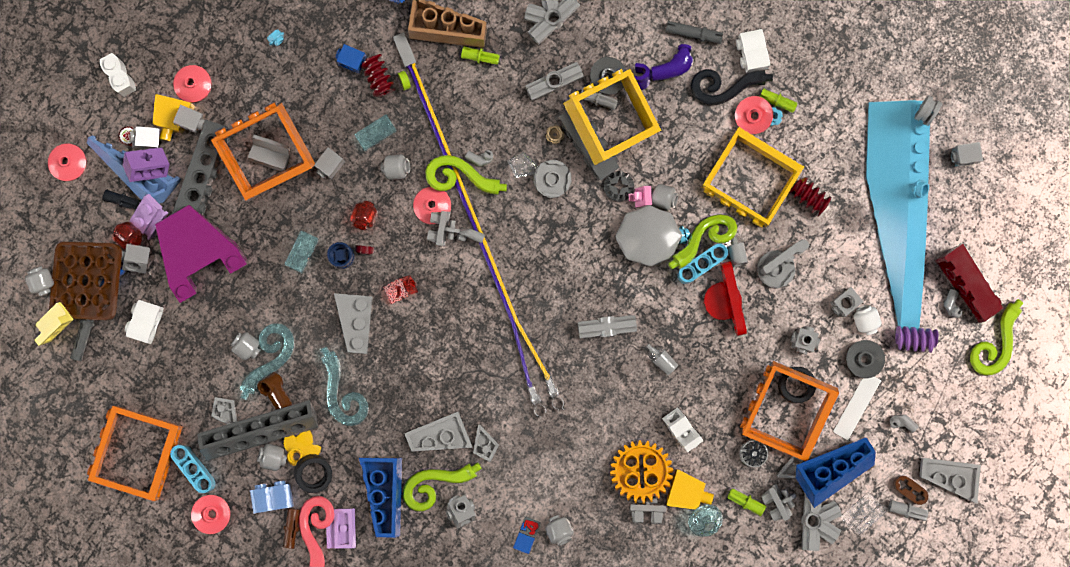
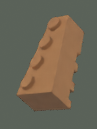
M413 0L408 33L410 39L484 48L487 23L467 14L455 12L451 8L441 7L432 1Z

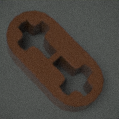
M898 476L894 479V489L912 503L922 505L927 502L928 492L907 476ZM906 480L905 484L910 487L909 490L906 488L900 489L899 481ZM914 490L918 493L922 492L921 496L923 497V499L915 500L916 495H914L912 491Z

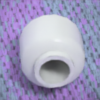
M870 305L859 307L853 316L858 331L867 335L876 333L882 324L878 310Z

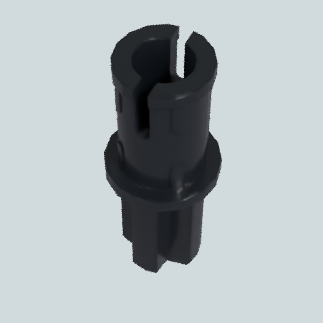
M108 189L105 190L102 198L103 201L116 204L120 208L126 207L135 211L141 200L126 196L125 193L119 194Z

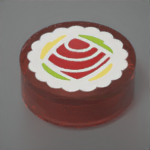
M126 126L120 130L118 137L122 144L132 146V143L129 142L130 131H133V127Z

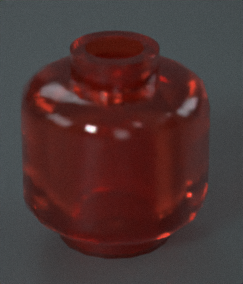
M372 202L356 203L350 216L352 225L364 231L372 228L378 211Z
M123 222L114 228L113 240L126 250L127 244L140 246L142 243V232L131 222Z

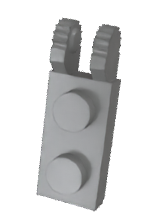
M802 239L763 266L760 269L763 276L767 273L770 276L779 270L778 266L784 262L786 265L795 259L794 254L800 255L810 246L809 241Z

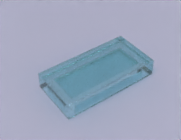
M384 115L354 135L364 151H367L397 130L388 116Z
M301 230L284 265L303 273L319 239Z

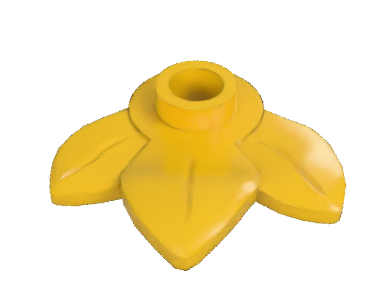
M310 430L300 433L297 437L292 435L284 439V448L288 452L287 461L292 466H295L298 460L306 455H319L321 452V446L313 445V435ZM296 453H299L300 458L298 460L294 459V455Z

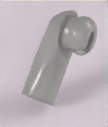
M486 150L485 153L476 155L468 151L464 159L481 167L492 162L493 153L490 150Z
M461 228L460 233L457 234V239L466 241L468 237L482 243L485 234L474 229Z
M950 289L944 307L950 317L959 318L962 315V309H959L955 303L959 292Z
M906 414L894 415L890 418V425L893 428L905 426L911 433H914L919 427Z

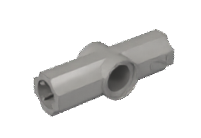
M575 62L558 71L550 72L547 76L525 85V88L531 100L534 101L551 92L559 91L562 87L584 78L580 66ZM557 78L560 82L558 85H551L549 80Z
M635 315L609 316L598 318V320L578 322L579 338L611 337L622 333L637 332Z

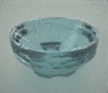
M711 504L696 508L688 519L690 530L699 537H708L717 533L723 523V515L720 509ZM708 524H714V527L712 529L705 530V527Z

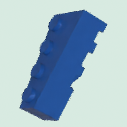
M867 437L796 465V479L815 508L875 465L876 451Z
M359 458L376 537H399L401 528L402 458Z

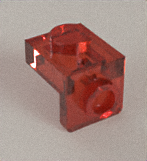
M410 275L401 277L383 287L391 304H395L409 295L418 292L416 283Z

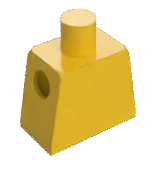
M158 94L155 95L153 125L161 129L160 140L170 142L173 132L180 134L184 132L185 129L174 125L173 121L180 104L194 110L195 106L191 102Z
M676 469L665 504L672 507L698 510L700 502L711 505L714 494L704 491L706 483Z

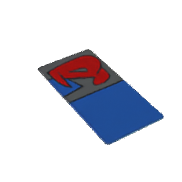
M525 517L513 548L529 554L541 522Z

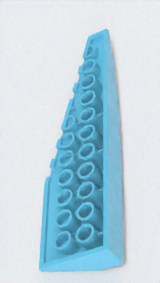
M923 101L869 102L866 180L869 185L870 199L874 208L873 213L877 222L881 250L887 268L886 273L889 278L891 296H893L895 305L894 310L897 324L901 329L907 326L909 329L915 327L918 330L920 327L924 280L928 194L925 198H915L912 193V186L918 180H924L928 183L930 125L926 126L922 120L914 119Z

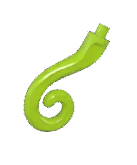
M451 155L439 156L433 159L425 170L428 184L438 191L451 189L457 179L452 169L444 168L442 173L448 177V181L440 183L436 180V170L444 165L460 169L478 189L486 193L499 195V191H507V184H500V180L483 177L470 164L459 157Z
M723 214L712 215L703 219L693 230L687 246L672 256L673 260L668 263L670 269L672 270L676 267L681 269L695 258L702 235L709 228L708 235L713 242L721 244L732 240L737 233L735 220ZM718 224L727 226L728 231L722 235L717 234L719 232Z
M1017 299L1014 304L1009 303L1002 313L1000 321L1002 353L993 365L987 366L982 364L979 360V354L982 350H987L989 353L988 360H995L998 353L995 345L989 342H980L973 347L970 353V363L977 373L995 375L1002 371L1009 363L1013 351V325L1022 312L1020 307L1024 304L1021 300Z
M477 462L473 466L469 463L456 471L429 469L417 472L405 483L402 495L403 500L414 511H426L436 502V492L430 485L419 486L418 493H427L428 495L427 501L419 503L413 498V489L417 484L425 480H438L456 484L468 482L478 476L476 472L481 470L482 467Z

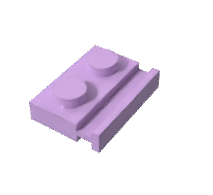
M148 194L143 197L130 222L142 234L145 233L148 236L147 239L150 240L157 233L155 224L166 218L168 212H164L162 206Z
M355 508L334 509V520L326 528L327 549L356 548Z

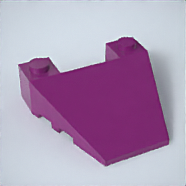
M191 205L183 207L155 224L169 288L179 303L197 294V287L190 278V275L220 258L230 274L247 265V259L238 244L226 236L218 227L210 223L207 218Z

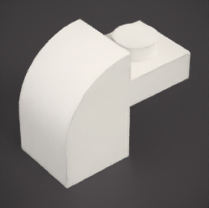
M678 407L662 418L675 439L687 452L703 442L701 436L691 426L686 416Z

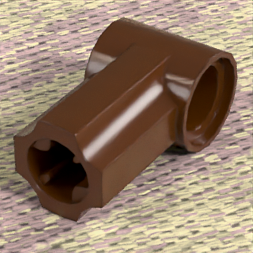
M272 372L258 382L259 392L264 396H268L276 410L293 404L282 387L283 380L278 373Z

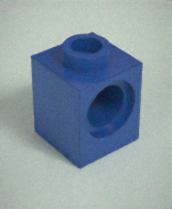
M345 44L342 49H338L336 54L339 66L358 74L362 70V63L367 58L364 52Z

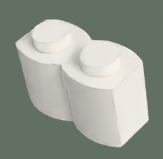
M763 30L740 33L738 39H736L737 50H741L742 53L740 58L742 69L745 68L746 73L769 69L770 60Z
M111 53L100 59V66L109 76L110 85L116 92L125 97L136 91L133 79L127 75L124 63L117 56Z
M141 300L134 303L131 309L132 319L125 326L126 337L151 344L164 308Z

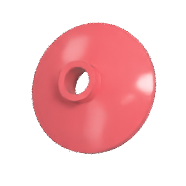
M185 66L175 75L173 81L174 91L183 101L199 102L209 94L211 78L207 71L200 66ZM189 80H194L193 85H188Z
M747 97L737 106L735 120L737 125L748 133L759 134L771 125L773 109L770 103L762 97ZM753 113H758L757 119H752Z
M61 144L50 153L48 168L55 178L61 181H73L83 174L86 168V157L84 152L76 145ZM64 158H67V159H68L67 164H64V165H63V164H62V160H63Z
M426 187L418 192L414 199V212L422 222L432 225L437 224L430 222L431 213L450 212L451 200L445 191ZM431 201L435 202V207L433 208L428 206Z
M203 496L195 502L192 508V522L202 533H218L229 523L230 508L227 502L219 496ZM211 510L216 514L214 518L209 515Z

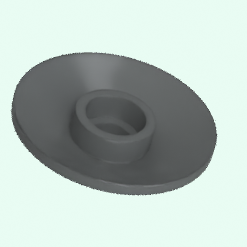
M600 58L591 68V83L597 86L599 85L597 81L604 78V74L609 75L611 79L613 78V73L620 69L625 72L626 69L616 58ZM620 80L599 92L612 95L621 91L624 86Z
M861 340L849 348L846 356L847 366L857 377L872 378L882 371L885 365V354L877 343L870 340ZM862 356L867 357L866 363L861 361Z

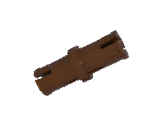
M287 508L286 525L283 526L285 533L282 547L295 549L296 532L299 531L297 525L300 509Z

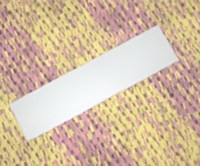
M872 377L861 380L833 430L834 433L846 440L850 438L881 382L880 379Z

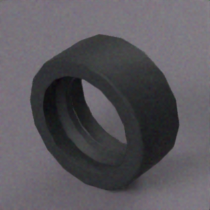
M791 367L796 371H799L803 374L815 378L814 375L804 367ZM783 373L780 375L778 389L785 400L792 403H803L814 395L816 387L809 384L807 391L803 395H791L786 388V381L789 376Z
M306 455L298 460L294 467L295 481L307 493L321 492L332 481L333 473L331 466L320 455ZM311 463H318L324 468L322 480L315 484H308L302 479L303 469Z

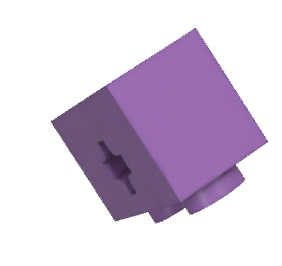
M161 147L125 152L122 166L129 182L167 177L169 162Z

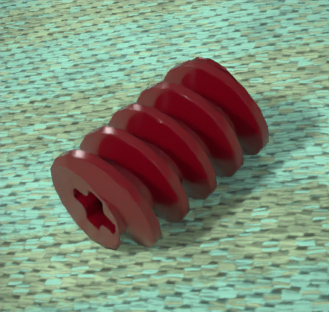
M382 54L365 59L361 65L362 69L365 70L364 75L368 77L367 82L371 84L370 89L374 90L372 93L374 97H383L396 90L390 89L394 84L393 82H387L391 75H384L388 68L381 67L385 64V61H379Z
M808 177L799 179L788 194L795 191L793 198L796 199L801 196L799 203L807 201L805 208L813 206L811 213L819 211L817 216L819 217L830 204L832 197L829 196L824 199L826 192L823 191L818 194L820 187L817 186L812 189L814 182L806 184Z

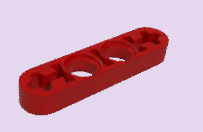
M731 261L720 263L736 336L746 335L747 329Z

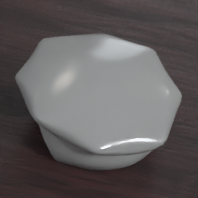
M647 205L627 213L615 237L626 259L646 266H653L672 258L682 238V233L671 213Z

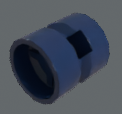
M336 242L329 247L327 258L336 268L347 269L353 265L355 254L347 244Z

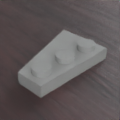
M334 293L347 352L368 354L373 297Z
M459 412L404 433L411 452L473 448Z
M921 458L919 477L973 503H978L981 465Z

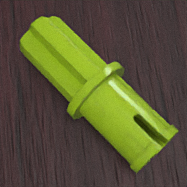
M464 46L461 58L474 60L479 64L480 62L497 65L500 55L484 52L482 48L479 50Z
M763 88L760 97L775 105V108L780 107L792 113L795 111L797 102L781 96V93L778 95Z
M734 488L728 493L727 498L743 506V509L747 508L758 514V516H762L766 505L752 499L751 495L747 496Z

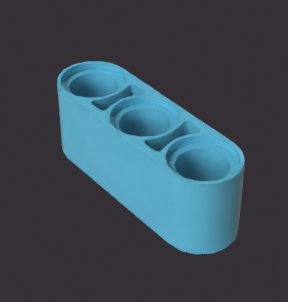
M716 244L693 259L688 265L678 271L679 281L683 284H689L722 262L728 255L727 247L723 244ZM714 249H721L723 257H715ZM698 260H706L707 268H700ZM683 270L691 272V279L686 280L683 278Z
M177 445L172 448L170 452L172 460L195 490L199 493L212 491L216 485L215 480L192 449L187 445ZM180 448L185 451L183 459H180L177 455ZM192 463L197 466V472L195 474H192L189 471V467ZM203 479H206L209 482V487L207 489H203L201 487V481Z

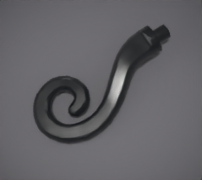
M705 69L694 75L691 80L690 89L693 96L699 102L707 105H719L730 101L749 86L765 85V82H773V74H766L765 70L752 71L739 78L725 92L719 95H707L701 90V81L706 77L713 79L714 83L707 87L708 92L712 93L721 88L722 80L716 71Z

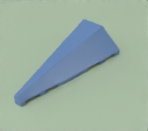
M93 135L87 139V144L141 200L144 196L150 194L159 204L163 203L180 183L181 178L178 176L173 178L169 175L163 178L129 182L122 166L126 151H117L112 148V144H103L97 141Z

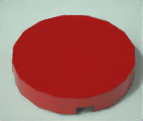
M724 282L713 284L704 295L703 304L706 311L717 320L732 318ZM738 290L739 297H740V302H741V306H742V297H741L740 291Z

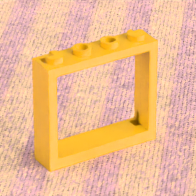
M620 69L612 74L613 78L609 79L606 76L597 81L599 85L594 86L592 83L583 88V93L580 94L579 91L570 94V99L563 103L594 165L661 131L631 69L625 72ZM621 80L645 130L604 151L579 101Z
M738 127L701 188L704 189L703 192L708 196H716L721 199L720 203L726 207L732 206L737 209L736 212L743 217L748 216L753 219L752 222L755 225L767 227L804 166ZM737 140L792 173L765 218L710 185Z

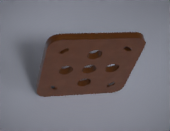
M60 242L57 244L52 273L54 285L51 287L49 310L56 303L61 302L73 319L112 320L117 311L122 259L121 247L113 243ZM89 257L90 264L86 267L84 261ZM69 275L72 276V283L70 285L67 284ZM87 276L88 283L84 286L82 280ZM100 277H103L104 284L100 287L98 281ZM83 295L86 296V303L84 305L81 304V297ZM105 305H108L105 310L102 309Z

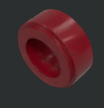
M355 245V252L373 254L374 247Z

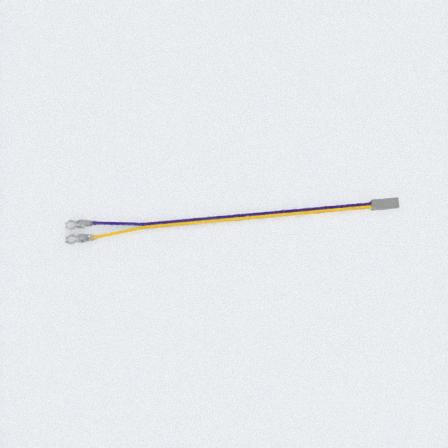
M405 33L393 36L404 66L409 69L443 156L451 155L415 67L417 63ZM447 165L456 174L455 186L472 228L483 233L457 168ZM484 237L479 245L512 324L527 381L530 401L535 405L541 402V397L537 393L532 381H530L516 325L545 375L549 396L551 398L558 397V387L554 384L550 374L547 373L518 321Z

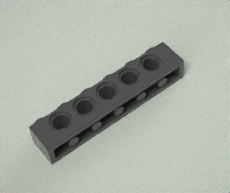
M205 119L172 214L187 205H191L200 214L204 215L206 199L211 196L213 190L211 186L213 179L216 180L219 173V162L223 161L216 148L210 147V142L216 136V131L224 127L228 130L227 126ZM231 136L224 139L227 144L230 142ZM211 157V163L205 166L203 164L204 159ZM205 175L204 182L199 184L197 182L198 176ZM198 192L199 198L192 202L191 195Z
M310 400L204 431L198 433L197 437L199 450L205 459L209 461L312 430L319 426L316 411Z

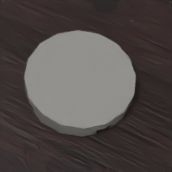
M558 160L542 162L536 168L533 175L536 190L549 198L561 196L570 187V170H568V167L563 162Z
M773 250L767 252L760 258L757 264V275L760 281L770 288L786 286L795 275L793 260L786 265L784 262L778 266L779 270L771 276L768 273L764 276L761 274L760 269L783 253V251Z

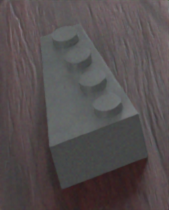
M581 105L585 114L587 115L588 113L586 109L583 107V105ZM566 108L553 116L556 121L560 120L563 123L562 130L570 139L573 138V146L580 154L584 155L583 160L597 180L604 179L620 168L617 164L619 160L616 155L594 165ZM590 121L604 151L608 150L607 147L609 145L604 137H599L596 132L598 131L597 126L593 121Z

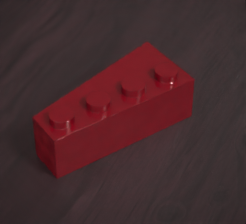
M964 244L951 248L934 260L954 289L959 292V296L979 323L987 321L1004 309L1000 298L994 294Z

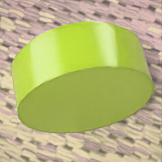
M398 72L397 76L404 91L410 89L411 84L406 72Z

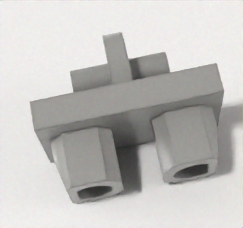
M451 212L431 213L430 222L439 224L438 231L429 230L427 240L436 243V245L445 246L447 231H449L447 239L452 240L454 232L460 233V229L455 228L456 221L450 220L449 225Z
M777 483L771 485L761 497L766 505L773 501L775 502L777 508L770 511L774 521L781 519L786 521L792 516L789 507L793 508L795 506L792 499L797 496L795 493L789 494L787 489L780 491Z
M646 498L645 505L631 504L629 513H631L633 523H643L644 514H651V524H661L663 514L666 512V506L650 505L657 504V498H653V502Z

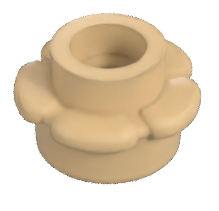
M550 126L546 130L548 142L558 144L560 140L564 139V132L560 126Z

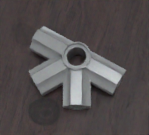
M541 0L542 7L529 3L524 19L525 21L536 23L527 32L533 41L539 45L553 31L560 29L563 22L580 8L577 0H562L559 3L558 0ZM554 16L559 18L556 22L549 21Z
M804 492L803 516L801 518V524L803 525L801 550L819 551L820 537L831 545L838 539L841 530L829 523L842 516L841 510L834 500L823 506L819 504L814 508ZM810 516H814L816 520L813 526L808 524Z

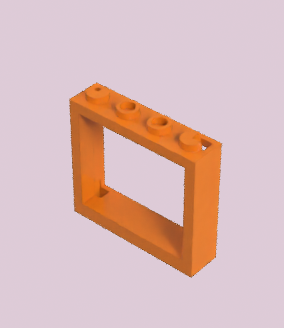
M274 102L265 107L266 111L260 114L256 111L248 115V120L243 122L240 119L231 124L232 128L226 130L224 127L216 131V136L211 139L245 201L311 169L315 165L312 156L282 103L276 105ZM277 113L303 161L262 182L250 186L224 139Z
M773 361L771 366L767 365L763 376L766 377L763 383L760 382L757 386L756 393L758 395L749 404L748 410L750 412L748 417H744L741 422L742 435L801 460L808 461L839 395V390L835 386ZM776 371L827 392L801 448L751 427Z
M112 406L106 414V426L100 432V444L94 450L93 456L95 459L87 472V475H89L88 481L151 501H158L172 462L170 452L173 447L177 446L183 426L120 406ZM119 414L169 429L149 492L99 477Z

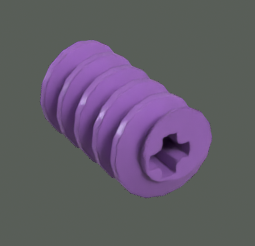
M900 326L896 327L895 342L898 345V350H901L902 346L905 345L906 351H909L910 346H913V350L917 351L918 346H920L921 352H924L926 347H928L929 353H932L938 344L939 333L937 329L932 331L930 328H927L924 331L923 328H918L917 330L915 327L910 329L907 326H904L902 329Z

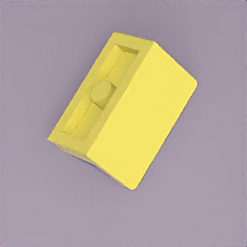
M61 302L56 303L36 323V327L41 332L35 339L38 346L51 342L74 320Z

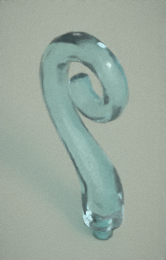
M278 323L270 324L261 331L259 345L263 351L275 353L280 349V341H275L273 345L267 343V337L272 333H278L283 337L284 347L278 357L252 370L244 378L240 386V390H243L240 398L248 400L250 393H255L258 382L282 367L290 358L294 348V337L290 329L285 325Z
M326 346L320 351L324 356L321 360L328 371L327 405L329 411L343 425H358L368 414V403L363 395L351 392L343 397L342 407L345 411L350 410V402L355 400L359 403V411L353 416H348L340 410L337 403V392L341 376V366L334 351L330 352Z

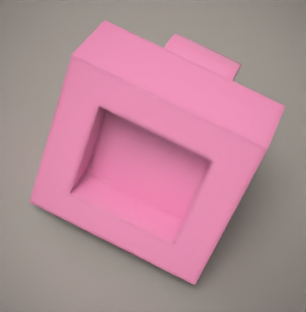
M651 186L635 188L634 193L628 194L629 201L635 202V208L652 205Z

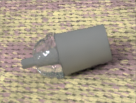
M735 235L725 245L733 267L748 264L744 247L745 242L738 235Z
M650 344L646 346L649 349L648 357L650 361L667 375L677 368L678 364L665 351L664 347L658 345L652 347Z

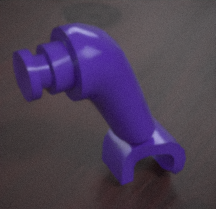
M688 44L678 45L679 51L673 55L670 62L653 66L651 69L645 64L636 63V73L644 74L642 76H634L640 89H646L650 85L651 79L653 81L665 80L687 73L693 64V57L690 53L692 47Z

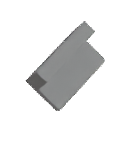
M253 135V146L247 157L248 161L281 172L284 171L291 157L290 147Z

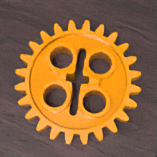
M639 440L638 446H635L632 441L631 448L624 445L625 451L618 450L620 457L614 456L613 459L616 463L611 464V468L615 470L610 471V475L616 476L611 479L612 483H618L615 486V490L622 489L620 496L627 494L628 501L631 497H634L635 503H637L638 499H641L642 503L645 504L646 498L653 502V496L660 499L659 492L666 494L664 486L670 488V483L667 480H673V476L669 474L673 472V468L669 467L672 465V461H666L669 457L668 453L662 455L663 448L656 450L657 444L655 443L650 447L649 441L642 445L641 440ZM640 455L643 456L644 485H645V487H644L643 489L641 488L640 473H639V472H640V464H639V456H640ZM653 458L656 460V463L650 466L646 464V460ZM630 459H634L637 462L636 465L632 467L628 466L626 463ZM654 477L658 481L651 485L647 483V479ZM631 478L638 480V483L634 486L629 485L627 482Z

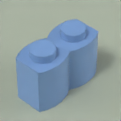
M285 481L274 482L272 487H266V484L255 485V490H250L253 514L294 507L291 484H286Z

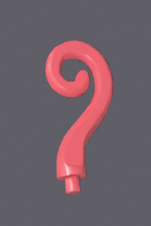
M313 496L306 500L301 507L298 525L302 539L310 554L309 567H325L323 551L310 530L309 515L315 506L322 507L326 513L325 519L321 521L319 514L314 512L311 515V523L317 529H325L334 520V507L328 499L322 496Z

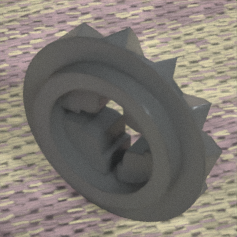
M622 171L613 172L607 176L604 182V191L614 201H625L629 198L628 194L634 191L633 179L628 173ZM620 178L621 184L627 187L621 188L618 194L617 187L611 185L617 184Z

